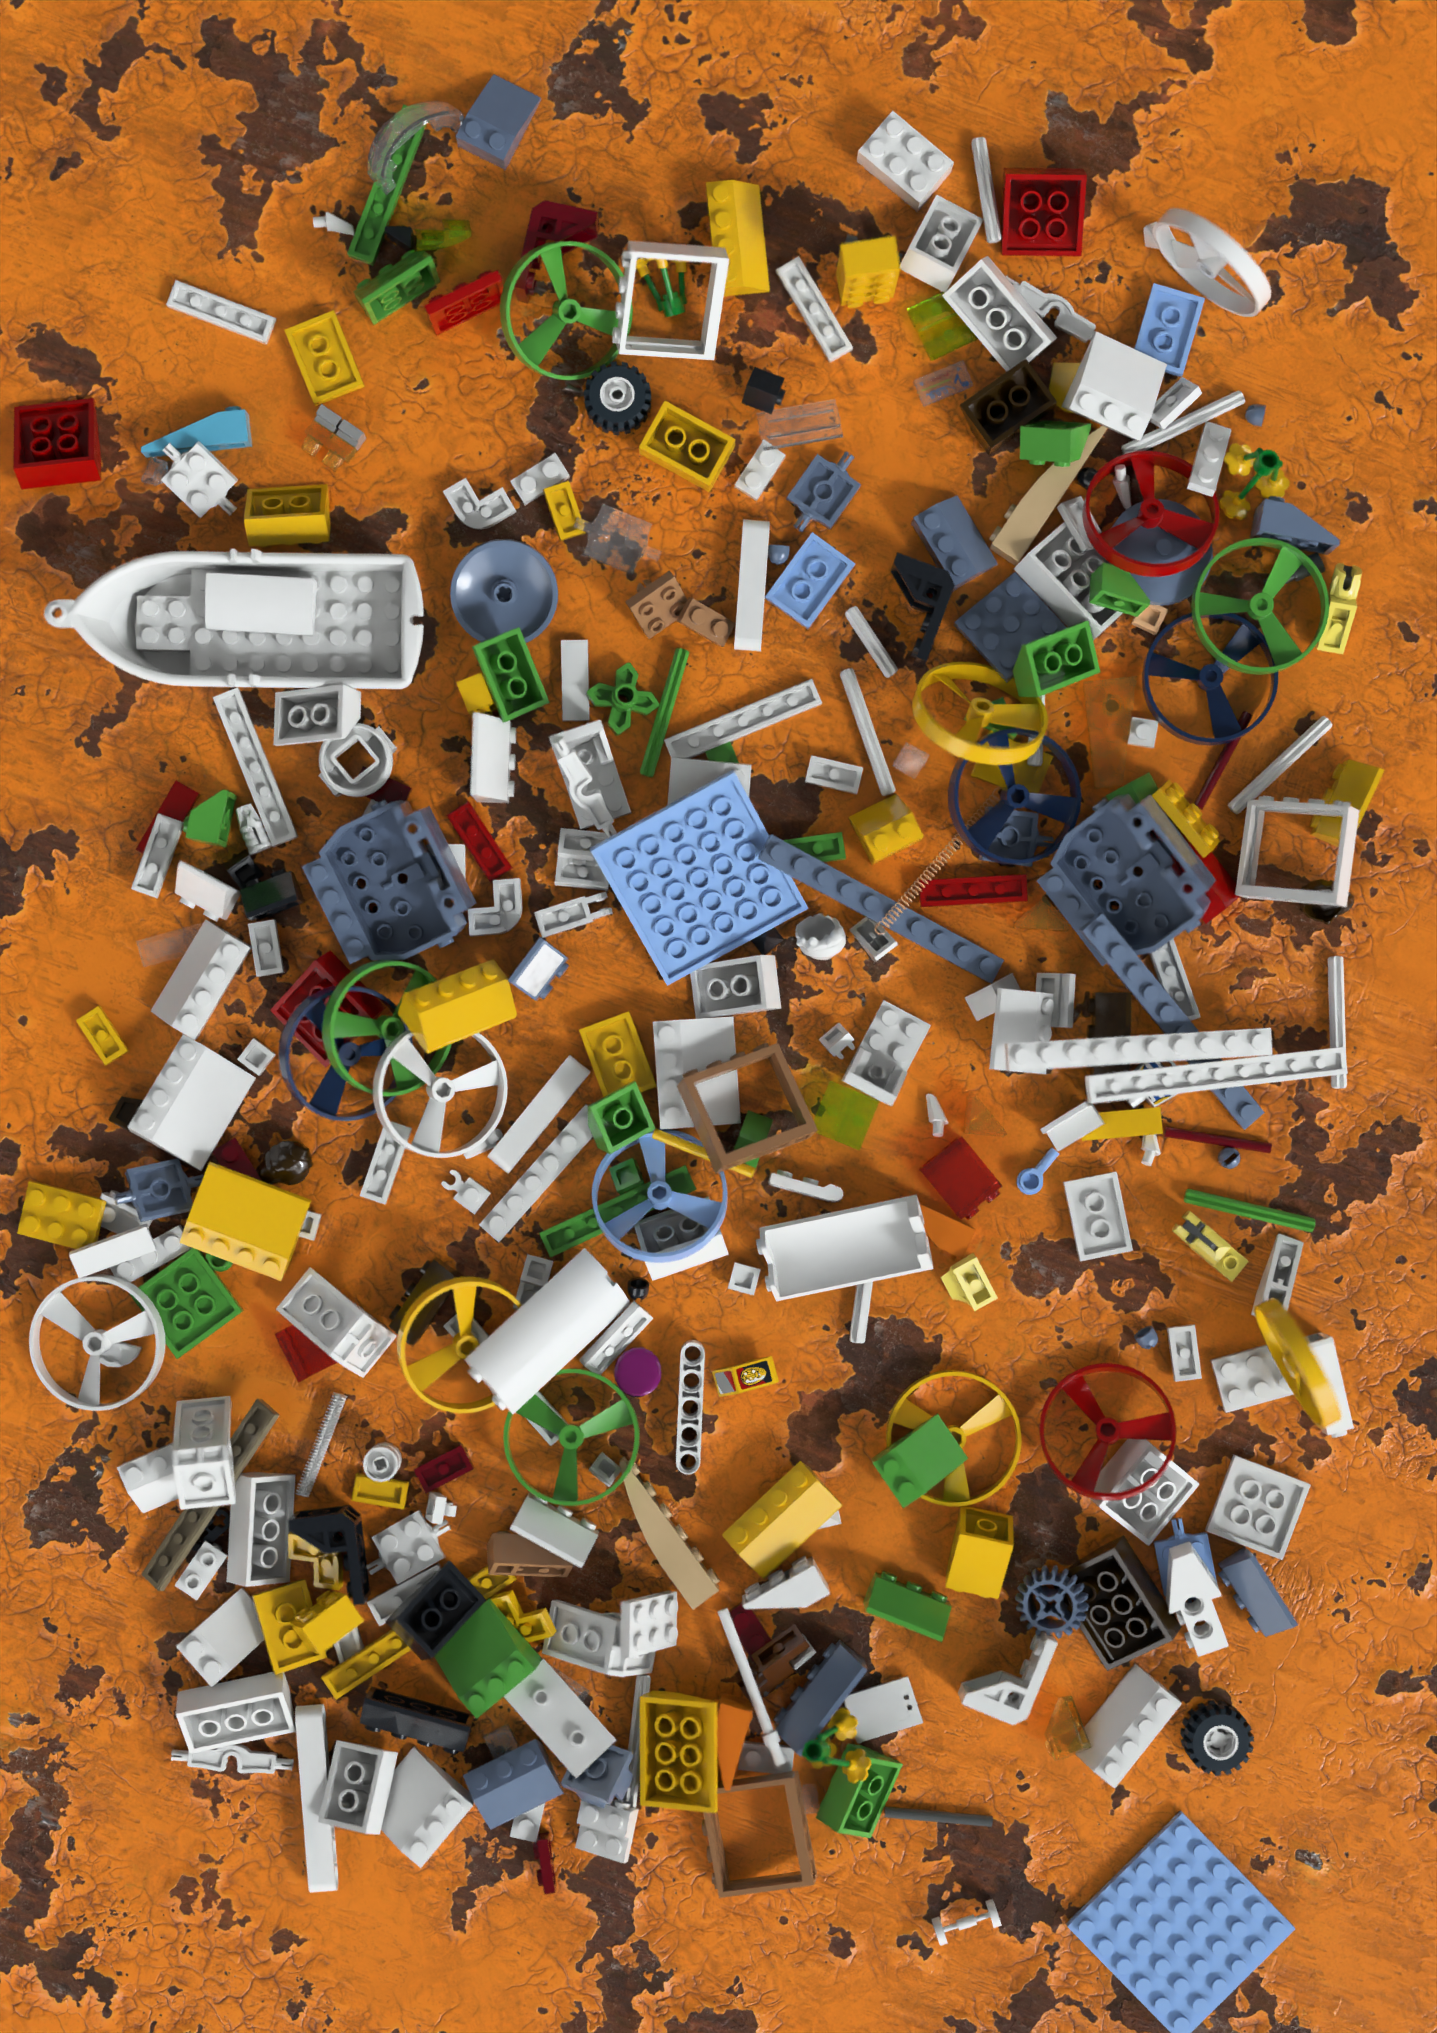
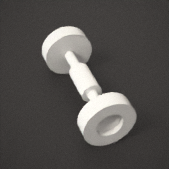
M993 1899L985 1901L989 1912L978 1916L972 1914L957 1919V1923L945 1927L942 1926L940 1917L933 1918L932 1923L940 1946L948 1944L945 1932L957 1928L960 1931L975 1926L978 1921L990 1917L994 1928L1002 1926Z

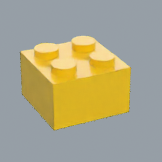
M337 1591L324 1592L316 1599L317 1604L310 1609L306 1607L294 1616L296 1620L290 1623L307 1649L319 1655L364 1622L347 1595Z

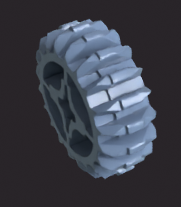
M1046 1565L1042 1567L1041 1573L1035 1568L1032 1570V1577L1026 1575L1023 1579L1024 1583H1020L1018 1586L1020 1593L1016 1594L1015 1600L1020 1603L1017 1604L1016 1611L1023 1612L1020 1616V1621L1029 1620L1026 1626L1027 1630L1033 1626L1037 1628V1636L1042 1631H1045L1046 1635L1049 1636L1054 1632L1058 1639L1062 1637L1063 1632L1069 1636L1072 1634V1628L1079 1629L1080 1621H1084L1086 1618L1084 1611L1088 1610L1089 1604L1084 1601L1087 1600L1088 1594L1081 1592L1084 1589L1083 1583L1075 1584L1078 1578L1077 1575H1073L1071 1578L1067 1577L1068 1569H1064L1061 1574L1058 1573L1057 1565L1053 1566L1051 1572H1049ZM1045 1584H1052L1059 1587L1052 1589L1047 1587ZM1031 1592L1036 1595V1599L1040 1603L1038 1611L1035 1610L1032 1604ZM1066 1593L1069 1594L1072 1600L1073 1612L1067 1609L1068 1605L1064 1602L1063 1598ZM1052 1600L1056 1601V1603H1052L1051 1605L1047 1602H1050ZM1055 1616L1059 1620H1052L1045 1617Z

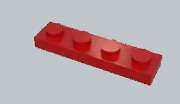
M1026 874L932 879L931 881L926 880L928 884L919 880L925 886L923 888L919 885L922 892L919 891L920 908L1028 901Z

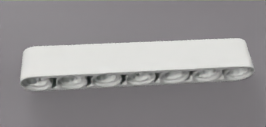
M324 1704L296 1706L295 1723L308 1888L310 1893L337 1891L338 1866L335 1828L332 1825L318 1822L330 1771Z

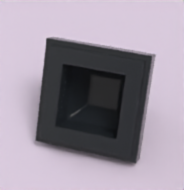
M774 927L751 941L760 953L765 955L782 942L784 938Z

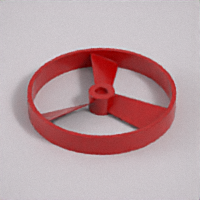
M1135 451L1112 459L1094 475L1083 504L1082 517L1085 532L1093 547L1104 559L1126 572L1147 577L1169 576L1182 572L1196 564L1211 546L1219 523V504L1216 494L1214 493L1213 497L1203 494L1210 509L1212 523L1164 509L1162 502L1155 499L1154 465L1171 469L1188 480L1193 465L1168 453ZM1120 464L1125 465V467L1132 465L1143 498L1138 515L1129 521L1098 533L1090 514V495L1104 477L1115 471V466ZM1140 526L1147 529H1153L1158 526L1198 550L1178 561L1154 564L1128 558L1113 548Z
M1100 1363L1072 1372L1055 1386L1042 1409L1040 1440L1049 1467L1063 1484L1088 1498L1115 1501L1142 1493L1155 1484L1164 1474L1175 1450L1176 1421L1168 1398L1151 1378L1125 1365ZM1096 1372H1119L1135 1377L1148 1385L1159 1396L1167 1412L1119 1423L1112 1418H1105L1083 1376ZM1062 1390L1096 1425L1097 1441L1071 1481L1053 1463L1044 1439L1045 1421L1049 1408ZM1119 1439L1171 1441L1169 1452L1162 1466L1146 1482L1123 1492H1095L1109 1445L1115 1444Z

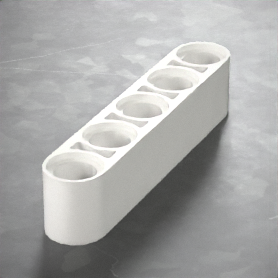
M743 519L734 650L761 651L770 521Z
M569 1055L487 1157L508 1174L591 1071Z
M697 1340L685 1342L680 1354L676 1466L681 1473L687 1475L693 1474L698 1470L701 1455L705 1350L702 1343ZM695 1346L699 1348L701 1353L699 1358L696 1360L688 1359L685 1355V1350L688 1347ZM689 1373H694L699 1377V1383L693 1387L687 1386L684 1382V1377ZM687 1400H693L697 1403L698 1409L690 1414L684 1411L683 1404ZM692 1427L696 1430L697 1436L693 1440H686L682 1436L683 1429ZM690 1454L695 1457L696 1463L692 1467H685L680 1461L682 1456Z

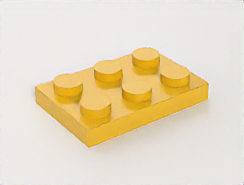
M334 310L284 330L315 406L365 387Z
M1168 780L1151 796L1204 858L1220 842L1218 838L1219 833L1213 825H1207L1201 818L1202 813L1194 803L1189 804L1184 798L1185 793L1176 782L1172 783Z
M629 1011L579 1029L603 1097L633 1081L637 1083L640 1093L657 1087Z
M29 1181L17 1234L74 1249L84 1247L98 1241L106 1201L90 1195Z
M305 1579L252 1595L275 1675L327 1658L326 1651L319 1655L308 1650L290 1624L296 1620L294 1616L306 1607L308 1609L313 1607Z

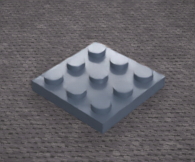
M1016 572L954 622V626L1006 683L1014 678L1013 668L1023 644L1067 628Z

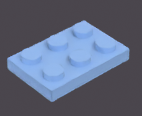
M1154 283L1134 349L1166 363L1165 373L1182 377L1205 298Z
M812 532L769 590L765 599L808 630L853 569L855 563Z

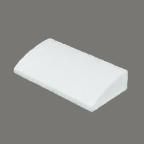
M206 572V629L314 636L317 582L311 578Z

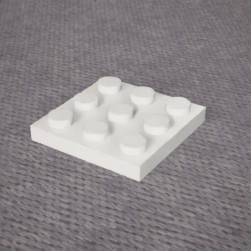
M1233 1454L1205 1530L1283 1560L1311 1484Z

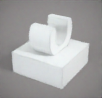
M839 1022L818 1039L834 1057L837 1056L839 1059L844 1058L841 1051L846 1046L851 1050L855 1049L852 1043L854 1038Z
M430 1491L425 1518L431 1523L442 1524L443 1516L455 1517L457 1506L451 1502H446L447 1497L440 1492Z

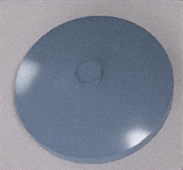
M1158 499L1166 510L1200 519L1190 509L1177 502ZM1142 502L1125 510L1115 521L1112 528L1137 517ZM1140 526L1113 548L1128 558L1154 564L1178 561L1198 550L1158 526L1153 529ZM1212 543L1205 555L1196 564L1182 572L1161 577H1147L1130 573L1150 599V605H1172L1190 597L1193 594L1201 572L1213 559ZM1209 569V571L1207 572V574H1206V576H1205V578H1204V580H1203V583H1204L1205 579L1207 578V576H1208V574H1209V572H1210V569Z
M495 539L474 547L461 559L452 577L451 604L460 625L476 640L482 642L505 631L520 627L524 640L527 643L540 635L551 622L558 602V586L552 567L535 548L517 540Z

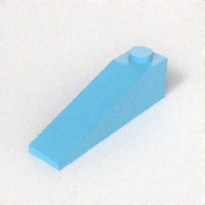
M239 406L227 407L223 412H217L142 446L141 452L146 458L167 456L162 450L171 443L182 454L190 450L198 441L209 451L252 447L249 414L245 409L241 410Z

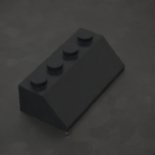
M371 1686L364 1700L360 1724L365 1725L367 1730L373 1732L385 1730L391 1732V1736L398 1739L410 1737L417 1739V1743L420 1745L432 1747L435 1744L442 1746L443 1750L448 1753L458 1754L459 1751L463 1753L465 1751L474 1715Z

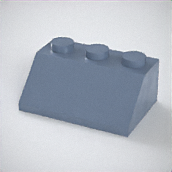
M958 495L939 502L913 517L911 524L936 566L949 572L955 585L953 591L998 565Z
M1245 1546L1218 1563L1222 1570L1218 1575L1226 1587L1231 1585L1236 1592L1232 1597L1241 1610L1246 1608L1250 1614L1247 1621L1255 1633L1260 1631L1267 1637L1298 1625L1255 1555Z
M537 1739L463 1775L475 1805L491 1830L564 1794L543 1743Z

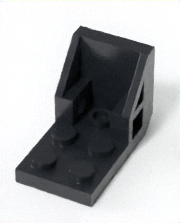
M897 552L890 572L910 607L927 613L920 632L924 633L923 639L917 638L911 653V657L915 658L913 665L923 669L955 585L948 571ZM927 593L932 594L933 597H932V598L928 597V596H927Z
M350 1505L296 1511L288 1519L291 1532L325 1554L347 1551V1554L344 1555L345 1571L350 1572V1582H347L348 1598H353V1605L365 1604L371 1592L368 1569L366 1567L367 1559L361 1514Z

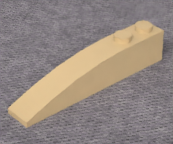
M1101 426L1088 435L1079 460L1071 462L1068 467H1057L1053 464L1034 483L1017 506L1012 503L1004 515L1007 522L1003 528L997 526L989 538L993 542L989 548L1014 566L1018 564L1107 430L1105 426Z

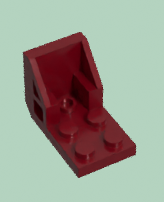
M544 200L531 210L521 258L529 251L546 243L574 241L586 244L598 238L600 229L598 212ZM560 246L562 256L578 248L575 246ZM541 255L535 257L524 268L515 283L514 289L519 302L528 303L530 295H535L537 287L535 271L541 269L543 261Z

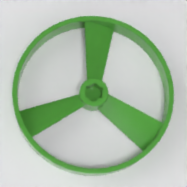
M554 241L529 251L512 268L501 294L500 321L510 349L525 366L540 375L550 378L577 380L591 376L594 370L597 372L601 371L600 366L603 364L607 367L619 354L616 343H613L607 354L595 365L578 373L557 375L547 372L538 366L567 323L571 324L577 321L612 336L613 328L618 327V319H616L615 311L580 307L577 301L568 299L560 246L579 247L597 256L613 274L618 288L619 278L624 276V274L607 254L594 246L574 241ZM541 255L558 300L553 304V314L518 344L510 321V302L513 288L524 268L535 257ZM631 300V308H630V316H629L627 336L629 335V332H630V329H631V324H632V315H633L632 300Z
M1246 539L1223 549L1201 572L1192 596V619L1196 633L1203 646L1223 665L1247 674H1271L1293 666L1309 654L1319 642L1328 620L1329 596L1319 569L1298 548L1276 539ZM1249 546H1266L1281 550L1262 592L1255 594L1250 600L1200 592L1203 580L1211 566L1227 553ZM1301 564L1314 579L1321 602V616L1316 635L1303 653L1272 612L1274 608L1273 598ZM1247 612L1252 619L1259 621L1275 666L1252 667L1230 659L1211 642L1204 630L1200 616Z
M378 960L358 967L338 984L325 1009L322 1034L324 1048L331 1065L347 1083L373 1094V1089L358 1083L343 1067L336 1051L334 1038L377 1035L385 1040L387 1048L404 1031V1025L398 1015L402 998L393 1016L382 1015L377 1020L339 1012L338 1008L347 991L358 979L381 967L404 966L415 971L404 993L438 981L423 968L407 962ZM451 1044L437 1049L428 1067L434 1075L445 1062ZM392 1057L390 1063L397 1087L382 1090L383 1096L403 1095L420 1088L426 1083Z
M562 1369L556 1375L580 1373L595 1377L613 1388L622 1400L580 1426L567 1425L536 1394L515 1412L558 1435L559 1441L564 1447L553 1497H549L535 1489L519 1472L510 1449L509 1435L513 1414L508 1411L505 1420L503 1441L505 1455L513 1474L529 1492L553 1504L576 1506L588 1504L605 1497L625 1480L636 1461L640 1444V1431L637 1415L630 1400L615 1383L598 1373L588 1370ZM633 1424L635 1434L634 1448L631 1460L623 1475L611 1488L600 1495L585 1500H578L577 1448L582 1445L584 1438Z

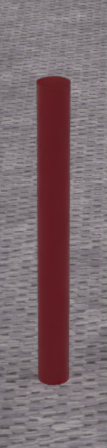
M1243 711L1238 720L1241 730L1247 728L1253 715L1246 711ZM1241 738L1225 744L1194 802L1200 810H1203Z
M1167 1126L1164 1129V1137L1269 1154L1272 1149V1143Z

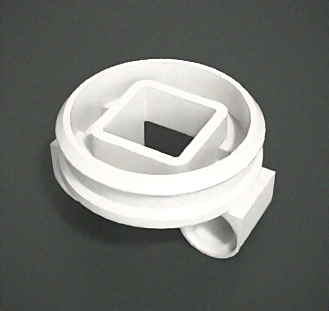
M356 723L345 739L323 741L319 751V767L321 771L319 777L336 797L342 794L351 797L370 795L387 782L393 767V753L397 750V747L379 726L374 729L369 725ZM357 741H360L374 758L375 762L353 779L337 760V757Z

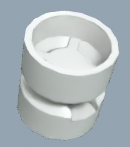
M383 1442L376 1444L364 1457V1472L373 1481H388L401 1467V1452L392 1443Z

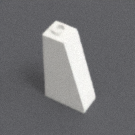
M1322 1332L1305 1336L1328 1378L1341 1412V1420L1322 1429V1432L1326 1435H1331L1332 1438L1344 1436L1347 1434V1430L1354 1427L1333 1337Z

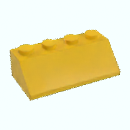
M736 180L706 182L712 247L725 248L729 257L723 297L770 292L759 185Z
M494 959L404 993L398 1015L426 1053L504 1023L517 1016L508 978Z
M799 1461L732 1524L722 1536L763 1579H766L843 1505L810 1467Z

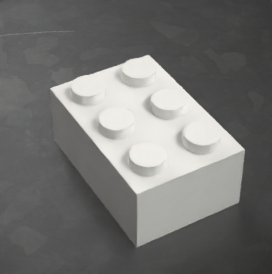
M893 110L858 150L857 162L916 212L920 210L949 176L954 165V161Z

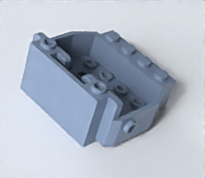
M1129 794L1117 795L1109 802L1104 798L1092 807L1095 812L1068 832L1063 838L1050 863L1053 868L1037 880L1102 966L1107 963L1079 930L1097 913L1102 912L1136 955L1155 952L1182 931L1186 930L1187 933H1190L1201 924L1199 919L1205 914L1211 902L1205 895V892L1216 881L1151 794L1138 804L1133 801ZM1152 828H1154V830L1157 832V834L1164 842L1156 838V836L1151 831ZM1174 856L1186 870L1185 873H1183L1179 866L1176 864ZM1136 866H1140L1143 869L1142 875L1135 874L1134 868ZM1096 879L1102 881V888L1095 887L1094 881ZM1111 901H1117L1119 909H1112L1110 906Z
M386 800L372 805V812L337 829L319 851L321 858L302 866L349 964L366 956H370L371 960H405L438 944L439 948H442L454 942L452 937L460 933L467 924L463 911L476 904L474 896L430 806L414 812L409 801L396 800L387 804ZM427 837L435 856L426 848L422 839ZM440 868H442L451 887H445L441 879ZM401 873L408 876L407 883H402L399 880ZM359 878H362L366 881L365 888H360L358 886L357 882ZM370 903L377 904V912H372L369 909Z

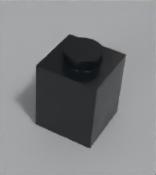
M754 367L746 385L742 404L772 414L775 405L781 406L786 390L782 389L785 378Z

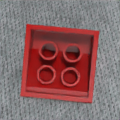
M1003 169L1001 255L1082 256L1087 174L1084 169Z
M94 398L14 407L13 469L21 490L101 481V453Z
M330 950L317 958L270 1011L286 1025L292 1013L305 999L322 989L338 985L351 971ZM359 979L353 984L367 988ZM347 991L339 1005L338 1011L376 1019L386 1007L369 993ZM331 996L323 999L326 1006ZM304 1015L294 1032V1036L326 1068L331 1063L324 1048L323 1034ZM358 1036L343 1037V1039L353 1042Z

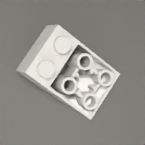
M803 1556L791 1564L793 1567L783 1572L781 1569L768 1576L769 1581L762 1585L755 1583L744 1590L746 1594L742 1596L744 1609L808 1607L830 1594L828 1583L814 1558L810 1557L807 1559Z

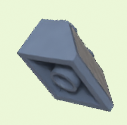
M540 937L508 981L535 1001L539 998L544 1000L553 988L550 983L555 976L561 978L568 969L569 965L566 962L569 958Z

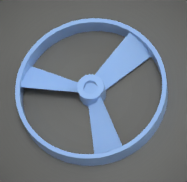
M659 1129L704 1147L700 1140L689 1134L677 1130ZM653 1130L619 1150L605 1155L594 1176L592 1204L598 1225L613 1246L624 1254L641 1261L665 1263L686 1258L702 1249L711 1241L723 1223L727 1210L728 1192L724 1171L718 1173L723 1186L722 1202L671 1191V1187L665 1182V1143L652 1138ZM640 1143L651 1180V1185L647 1191L648 1199L610 1221L603 1223L597 1203L601 1179L610 1163L619 1154L629 1147ZM652 1207L658 1210L669 1207L709 1228L693 1244L667 1253L643 1252L619 1241Z

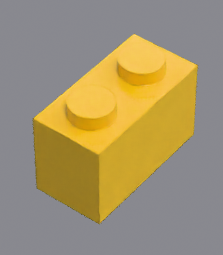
M482 672L456 682L472 719L473 713L493 716L492 711L497 710V707Z

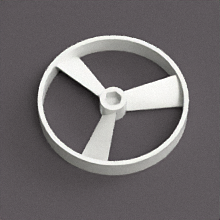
M1171 208L1154 225L1152 231L1155 243L1168 263L1187 283L1216 305L1239 316L1254 317L1270 300L1271 289L1269 283L1258 265L1240 245L1208 220L1184 209ZM1169 226L1189 233L1195 247L1177 241ZM1227 263L1243 279L1252 295L1224 269ZM1217 275L1220 276L1241 295L1226 288L1214 278Z
M409 1029L406 1030L386 1048L375 1071L373 1100L382 1126L398 1144L421 1155L445 1158L469 1152L491 1135L498 1125L506 1106L507 1077L499 1054L484 1036L476 1033L471 1036L484 1047L492 1062L453 1080L436 1077L409 1041V1038L413 1036L412 1032ZM392 1057L427 1084L426 1092L429 1096V1101L412 1144L406 1142L395 1131L384 1108L383 1080ZM497 1085V1098L493 1113L481 1132L461 1147L440 1152L446 1102L452 1099L457 1091Z
M92 1274L62 1284L42 1301L31 1323L29 1350L33 1367L45 1387L58 1399L83 1410H109L124 1405L138 1397L156 1378L165 1354L164 1326L153 1302L134 1284L112 1275ZM78 1282H107L119 1286L133 1295L144 1307L145 1311L108 1331L103 1329L95 1330L61 1292ZM43 1317H46L83 1341V1348L90 1355L78 1398L63 1390L46 1369L39 1342ZM155 1334V1359L143 1385L126 1399L112 1403H100V1354L108 1351L113 1343Z

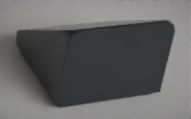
M385 227V233L389 240L406 251L414 250V233L411 227Z
M246 849L224 864L227 872L241 889L246 888L245 883L261 878L264 875Z

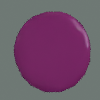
M631 1348L618 1358L614 1369L615 1381L619 1388L631 1397L648 1395L656 1389L661 1380L660 1362L650 1350Z

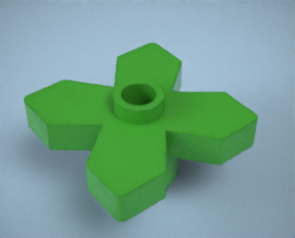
M630 662L616 670L615 687L598 683L586 693L594 706L611 707L607 725L616 736L630 727L631 711L647 716L660 705L652 692L637 691L635 686L639 674ZM625 696L627 703L620 701L618 697Z

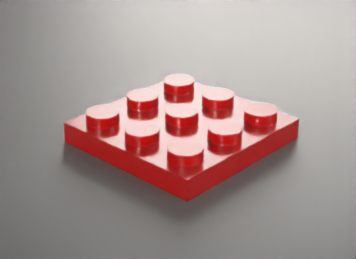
M491 270L485 271L477 276V280L469 284L467 282L460 283L452 289L453 292L445 296L439 294L428 300V304L424 305L436 336L500 305L504 284L498 270L494 272Z

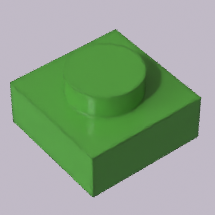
M731 742L705 751L710 761L739 763Z
M634 1158L609 1168L616 1191L620 1195L644 1184L637 1161Z

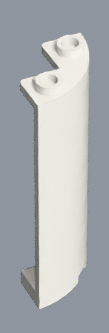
M917 1194L760 1227V1239H756L759 1255H764L768 1264L769 1275L765 1276L767 1291H772L775 1300L781 1301L933 1269L928 1236L926 1237L925 1222Z
M585 1248L465 1359L470 1367L468 1373L476 1382L479 1383L482 1380L490 1388L494 1395L492 1401L502 1411L507 1408L514 1414L631 1304L620 1286L611 1280L604 1267Z

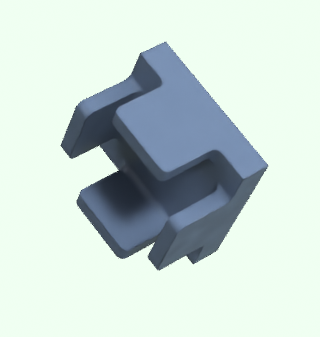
M611 1745L577 1778L567 1769L561 1785L566 1789L576 1792L581 1800L604 1808L606 1804H611L614 1796L617 1799L623 1800L633 1779V1775L628 1767L634 1756L630 1751Z

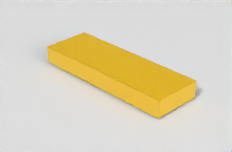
M1161 1107L1098 1112L1105 1124L1082 1137V1141L1163 1134Z

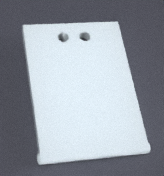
M908 1676L851 1693L843 1701L845 1708L858 1721L856 1727L857 1734L855 1736L857 1744L923 1723Z

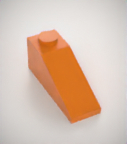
M920 1204L926 1234L936 1247L942 1249L940 1255L953 1261L956 1256L963 1259L976 1229Z

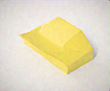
M974 1253L952 1265L950 1270L940 1277L951 1298L967 1303L974 1311L998 1299Z

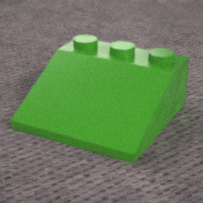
M423 249L408 251L401 257L402 260L400 262L383 267L379 271L378 276L372 280L365 279L356 286L357 289L353 291L354 295L373 325L440 283L434 261Z
M490 1598L475 1611L434 1656L456 1695L476 1719L535 1671L542 1660L540 1655Z

